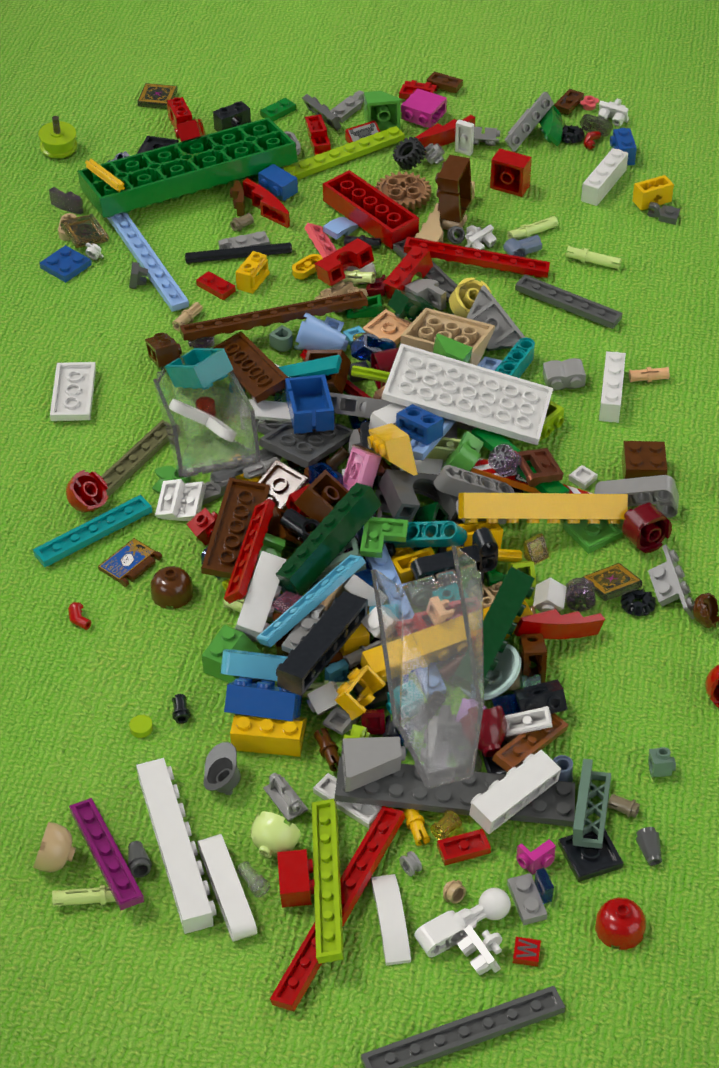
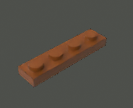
M553 713L551 714L552 727L518 735L497 751L492 760L507 772L513 767L518 768L523 764L527 756L530 754L535 755L563 734L569 724Z

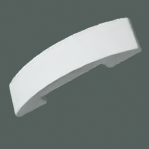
M392 874L371 877L385 964L387 966L410 963L411 955L396 876Z

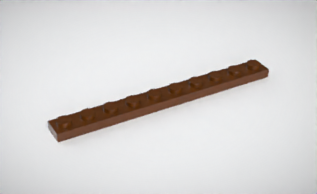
M363 291L180 325L179 328L184 341H194L201 337H214L222 333L231 334L238 330H250L253 327L259 326L267 327L274 323H287L295 319L303 320L307 318L304 317L305 313H309L312 316H323L331 312L339 313L347 309H360L362 306L368 305V300Z

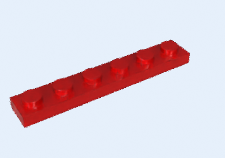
M270 498L254 508L224 596V600L229 604L243 599L248 592L247 588L253 577L254 567L258 562L257 557L263 546V539L268 531L269 521L273 516L275 503Z

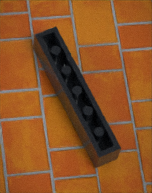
M343 591L338 598H335L332 606L323 612L321 619L312 625L309 633L301 638L298 646L289 652L287 659L278 665L276 669L277 686L302 696L360 626L361 621L367 616L368 599Z

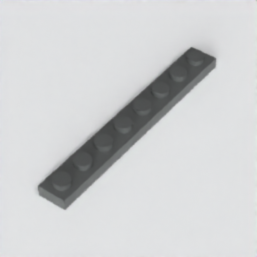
M551 986L361 1054V1062L364 1068H412L564 1013L565 1005L555 986Z

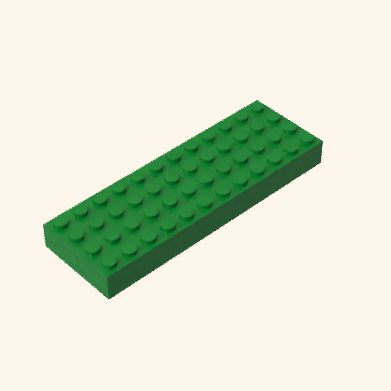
M268 117L100 164L124 183L125 189L120 192L116 191L87 168L77 172L83 193L103 218H109L115 214L130 212L132 209L145 208L153 203H162L167 199L179 198L181 195L193 194L198 190L210 189L219 184L224 185L233 180H242L247 176L258 175L260 171L272 164L282 167L292 165V163H296L298 160L296 143Z

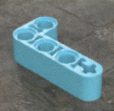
M225 649L222 655L221 673L277 681L276 669L288 656Z

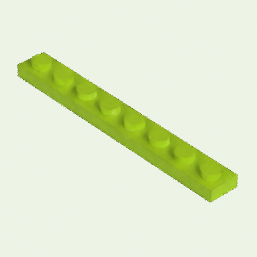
M397 126L390 127L384 131L317 154L281 169L297 177L299 180L403 141L405 134Z
M334 798L312 802L316 958L319 964L344 959L337 803L334 801Z

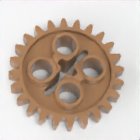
M399 171L397 175L391 173V176L385 175V179L380 178V182H377V186H375L376 189L407 210L411 208L415 211V207L422 208V205H427V201H430L431 197L429 181H425V177L420 178V174L414 176V172L410 175L407 171L404 174H401Z

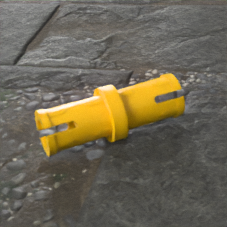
M402 808L407 819L406 826L411 830L415 844L421 846V839L424 845L428 844L430 837L425 829L423 816L419 814L418 810Z

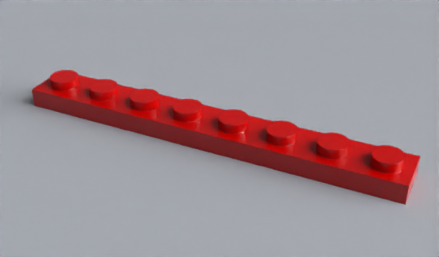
M407 237L404 245V253H408L415 245L429 250L431 258L527 274L538 278H547L550 262L413 237Z

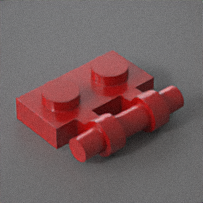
M417 80L405 81V84L402 85L399 91V98L407 100L417 89L435 94L438 86L430 82L419 83Z

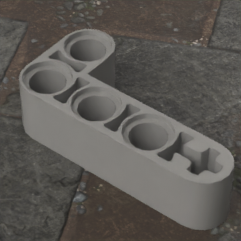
M445 465L434 480V486L439 491L458 497V493H515L513 488L505 482L451 465ZM498 519V523L506 524V519Z
M660 475L601 481L595 486L594 494H628V507L640 506L650 502L657 504L658 510L667 518L677 515L679 494L675 480L671 476Z

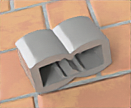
M572 358L564 361L553 360L543 363V377L547 387H551L553 390L585 386L586 374L581 359Z

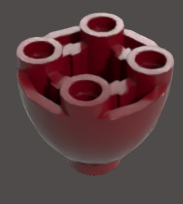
M502 706L483 710L481 707H475L469 710V716L460 722L465 738L473 747L482 751L485 757H493L501 749L507 730L506 717Z

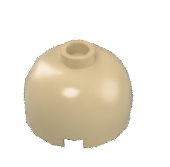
M48 822L33 868L43 872H56L64 867L66 861L72 862L76 847H72V835L64 826Z

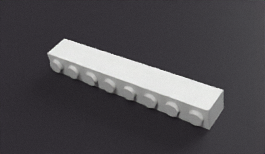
M164 758L138 764L136 767L139 783L184 934L214 926L213 916L217 915L213 900L208 901L207 895H210L207 880L202 881L201 875H204L201 861H196L195 856L198 855L195 841L190 842L188 837L192 836L189 822L183 821V817H186L183 803L178 804L177 801L180 798L177 784L172 785L171 780H174L171 766H166Z

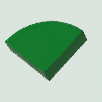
M496 569L485 572L488 586L503 582L507 575L496 571Z

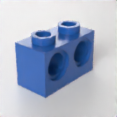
M414 404L396 413V426L406 432L410 438L427 446L443 437V418Z

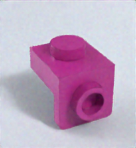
M549 839L530 852L521 843L517 846V862L523 869H527L533 875L543 867L547 868L553 863L556 845Z

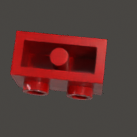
M307 849L277 852L282 908L312 905L311 895L314 894L315 883L314 879H309V874L314 873L313 859L307 858Z

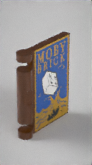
M133 538L101 563L98 569L121 583L122 586L127 587L129 581L126 578L133 582L156 563L155 559L159 561L163 556L160 552H156Z

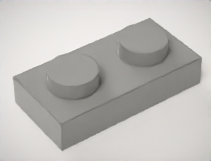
M531 873L507 879V886L522 924L527 925L546 920L547 912Z

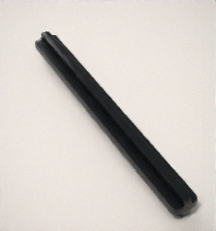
M289 242L185 253L186 263L247 258L252 251L265 255L292 253V245Z

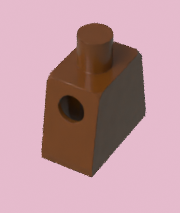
M543 634L520 635L519 644L523 686H532L545 683L547 649ZM530 661L535 662L537 666L535 668H530Z

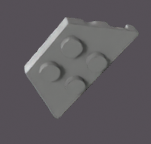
M483 285L466 318L495 325V330L486 347L487 352L513 348L518 340L525 338V336L485 285Z

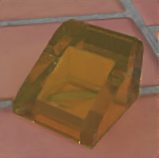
M542 533L524 542L523 557L527 561H534V565L549 557Z

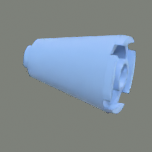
M305 313L304 317H307V320L302 321L296 338V342L299 345H295L294 349H342L346 352L349 343L346 340V335L311 314Z

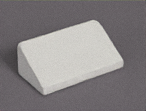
M355 574L343 583L344 588L350 593L368 599L369 607L380 606L385 599L382 594Z
M548 706L505 715L507 722L506 737L552 727V717Z

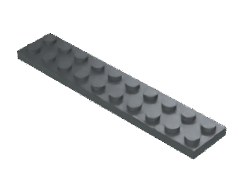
M339 757L334 801L470 816L471 800L477 794L485 793L494 781H500L506 775L401 764L400 771L350 792H345L342 757ZM556 782L508 820L573 827L575 819V782Z

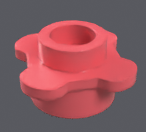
M584 96V99L580 101L583 108L589 111L594 110L596 103H599V99L593 96Z

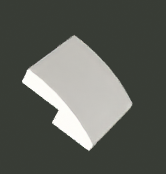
M182 479L163 481L155 516L167 520L190 521L201 511L206 491L205 483L203 481L184 483Z

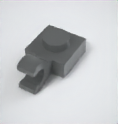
M650 202L649 208L654 210L648 211L647 215L649 217H658V221L676 225L680 209L665 205L661 208L656 202Z

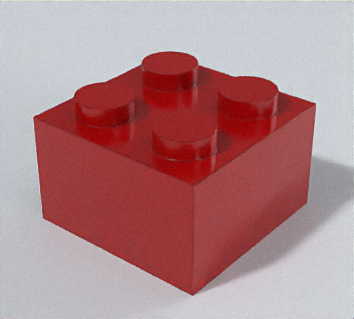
M499 148L491 159L490 188L522 197L530 187L532 157Z

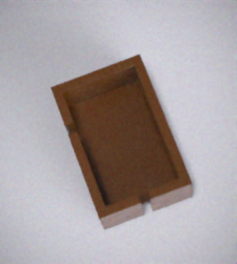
M449 155L435 178V182L438 185L436 196L439 198L438 211H440V219L460 223L473 201L470 158Z

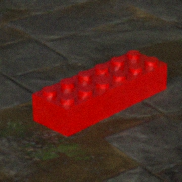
M348 170L323 183V201L356 223L373 237H380L382 243L393 250L394 243L402 241L407 237L415 238L416 234L419 233V217L352 171Z

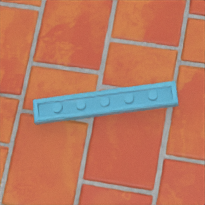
M350 554L257 636L259 643L272 647L366 563L364 558Z

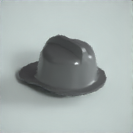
M223 742L216 745L206 757L204 787L209 791L216 790L226 795H232L233 788L240 781L241 773L237 766L236 748L229 742Z

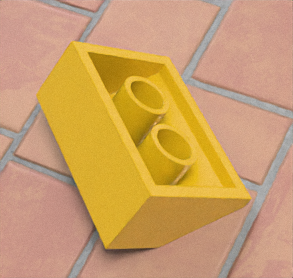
M392 423L369 429L370 436L367 437L370 448H373L381 457H384L411 475H418L410 438L406 432Z
M235 714L230 731L231 744L234 745L236 751L301 757L307 717H298L294 721Z

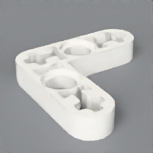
M172 399L168 407L182 416L205 425L227 441L233 442L237 435V432L218 418L179 400Z

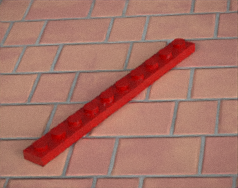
M382 806L340 878L342 928L406 818L404 811ZM315 922L270 997L272 1005L295 1012L319 970L321 964L318 963L316 958Z

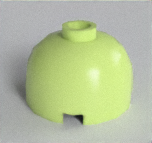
M262 811L260 815L259 813L257 814L252 824L251 838L261 855L268 858L272 856L277 857V852L293 850L301 836L299 828L293 823L291 826L283 823L285 818L280 815Z

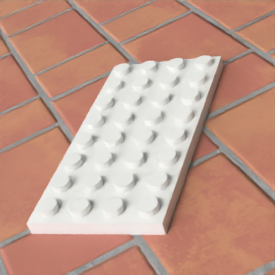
M401 343L381 399L406 407L414 404L449 420L538 445L553 388Z

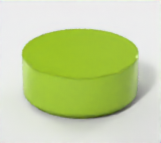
M137 715L130 720V732L134 737L144 738L152 733L153 724L150 717Z

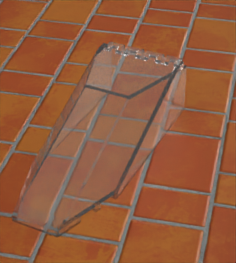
M180 356V359H181L183 365H185V363H184L182 357ZM165 366L161 367L160 372H157V379H153L179 477L195 476L201 472L202 474L217 472L219 469L228 470L238 468L239 465L244 467L260 462L261 455L255 412L233 370L227 373L228 376L226 378L213 382L212 387L202 390V388L183 389L182 387H174ZM172 399L179 400L221 420L237 432L234 441H227L205 425L169 409Z
M457 546L452 547L455 570L438 573L436 575L437 581L434 575L417 579L416 587L413 581L397 585L378 570H371L393 723L404 739V745L409 749L415 761L414 765L425 787L428 789L473 778L484 708L481 574L477 570L476 561Z

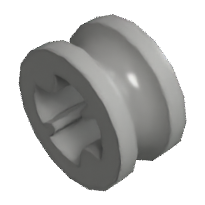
M409 851L407 856L399 858L400 864L407 875L413 876L415 871L419 872L422 870V864L414 852Z

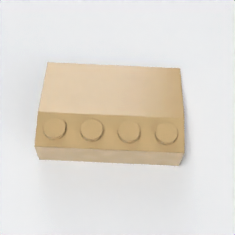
M425 308L403 332L401 343L433 353L435 338L438 333L473 347L469 364L477 366L495 330V325Z

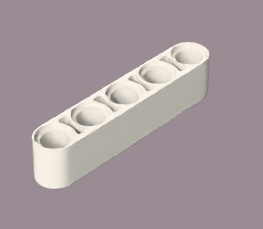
M219 834L197 841L203 864L232 941L256 935L257 928L222 835Z

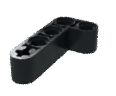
M480 528L472 536V546L417 558L412 561L410 568L417 584L422 587L489 572L495 569L498 564V544L489 528Z

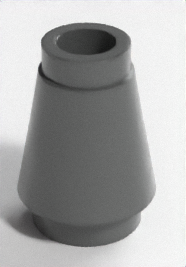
M654 827L640 829L636 833V842L648 865L660 864L662 858L659 833L656 832Z
M133 841L128 846V868L134 877L140 878L149 874L152 862L142 842Z

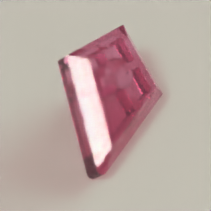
M286 591L273 601L272 606L284 613L302 596Z

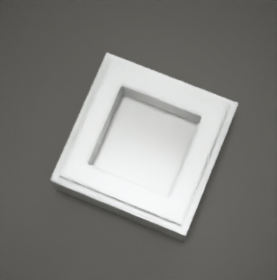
M581 465L569 475L568 480L585 490L597 480L598 474Z

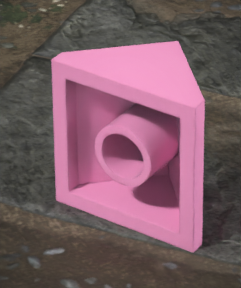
M352 447L341 484L347 490H350L356 483L372 488L382 457Z

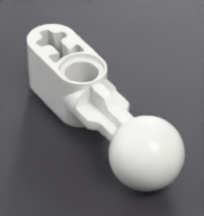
M489 888L481 894L479 904L471 909L464 908L456 913L452 910L447 911L420 926L416 930L414 937L428 957H435L455 946L465 937L467 933L464 929L469 925L475 928L477 922L484 918L490 920L504 918L511 907L510 898L502 889Z

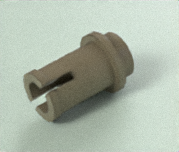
M247 213L239 218H233L230 225L234 231H241L243 227L254 223V219L250 213Z
M615 794L611 795L607 806L609 809L627 814L628 818H631V816L635 818L640 808V804L636 803V800L630 801Z

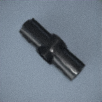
M292 508L287 509L280 520L281 525L301 537L303 542L309 537L310 534L308 532H313L320 524L317 520L308 519Z

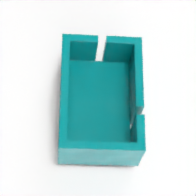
M194 348L181 356L185 365L178 358L165 366L174 387H182L183 389H208L213 386V382L226 378L228 376L227 373L234 370L224 348Z

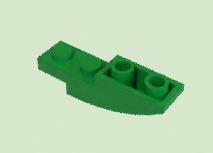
M553 105L539 121L541 125L539 129L550 144L553 142L558 146L562 138L563 121L560 111Z

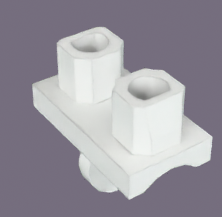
M618 98L615 102L600 101L598 120L606 122L608 117L613 118L612 123L620 127L623 122H628L629 109L625 105H621L622 101Z
M491 224L482 230L474 225L467 227L465 237L468 239V244L465 247L484 250L483 242L489 248L492 247L497 240L492 234L494 227Z
M469 925L464 929L467 935L457 945L466 957L477 949L481 954L470 961L479 976L491 968L496 973L501 968L489 951L493 950L495 954H499L502 951L499 946L503 940L499 933L490 934L488 930H485L482 933L484 937L482 942Z

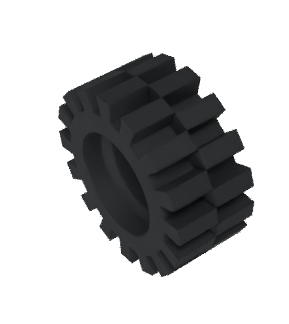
M409 137V140L405 138L404 142L400 141V145H396L397 149L393 151V159L404 170H411L412 166L414 168L417 167L416 164H420V160L425 158L426 149L416 137Z

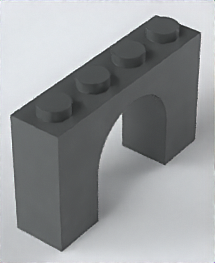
M386 469L378 485L393 519L412 521L420 507L415 494H421L438 502L448 513V521L464 524L461 519H458L456 511L458 497L443 493L434 486L437 474L417 472L418 475L413 476L406 471Z

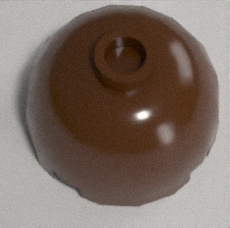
M164 567L157 571L151 580V598L161 608H166V606H173V609L180 608L190 602L193 597L192 579L180 567Z

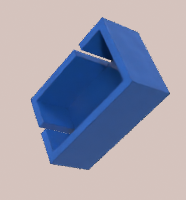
M325 374L285 378L286 401L294 434L312 432V429H316V432L334 430V408Z
M239 677V679H234L233 682L227 684L224 712L294 721L300 717L302 696L275 685V681L261 680V682L255 683L252 682V678Z

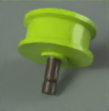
M53 116L52 122L40 128L38 133L41 141L40 150L44 155L50 158H65L77 150L75 128L69 123L59 121L58 116Z

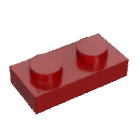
M210 271L196 279L198 287L222 300L236 292L235 285Z
M483 829L437 840V848L445 866L491 854V846Z

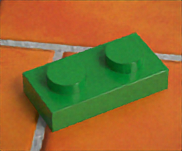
M285 97L261 109L260 115L263 118L269 117L272 121H275L295 111L296 104Z

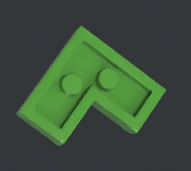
M371 517L364 524L360 547L361 556L382 558L384 541L406 542L409 526L408 520Z

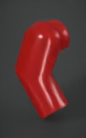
M599 131L588 132L583 143L584 147L592 150L594 148L593 145H595L593 140L600 139L601 133Z
M73 602L68 608L70 622L88 630L92 622L82 616L83 611L81 609L84 608L83 605L79 602Z

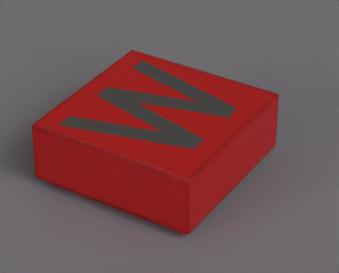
M516 937L513 963L538 967L541 940Z

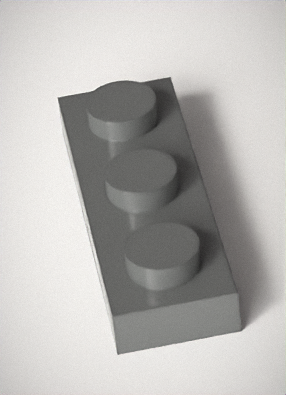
M308 94L302 97L307 108L316 115L321 114L323 121L336 131L342 127L339 122V116L334 111L331 113L325 104L321 105L316 97L312 98Z

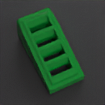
M381 294L367 298V306H362L360 309H347V319L378 316L385 310Z

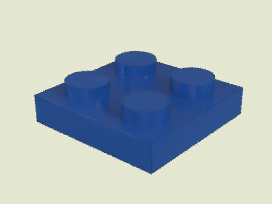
M66 245L40 262L42 270L65 283L92 265L90 258Z

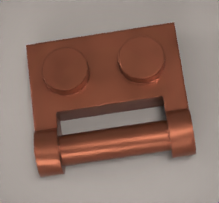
M547 448L519 451L512 457L515 464L519 465L526 476V482L530 487H535L539 483L563 479L564 473ZM526 461L531 462L537 473L532 472Z

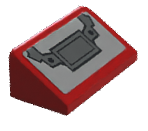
M371 121L346 129L345 140L351 143L380 132L377 123Z

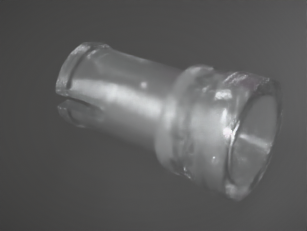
M245 861L238 866L239 869L236 870V873L248 884V888L255 897H261L270 889L269 881L262 875H259L249 862Z

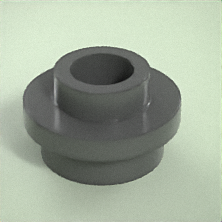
M453 226L448 230L447 236L451 243L459 244L464 240L465 232L461 227Z

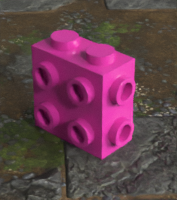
M417 89L401 104V119L426 128H431L447 112L446 97L421 89Z

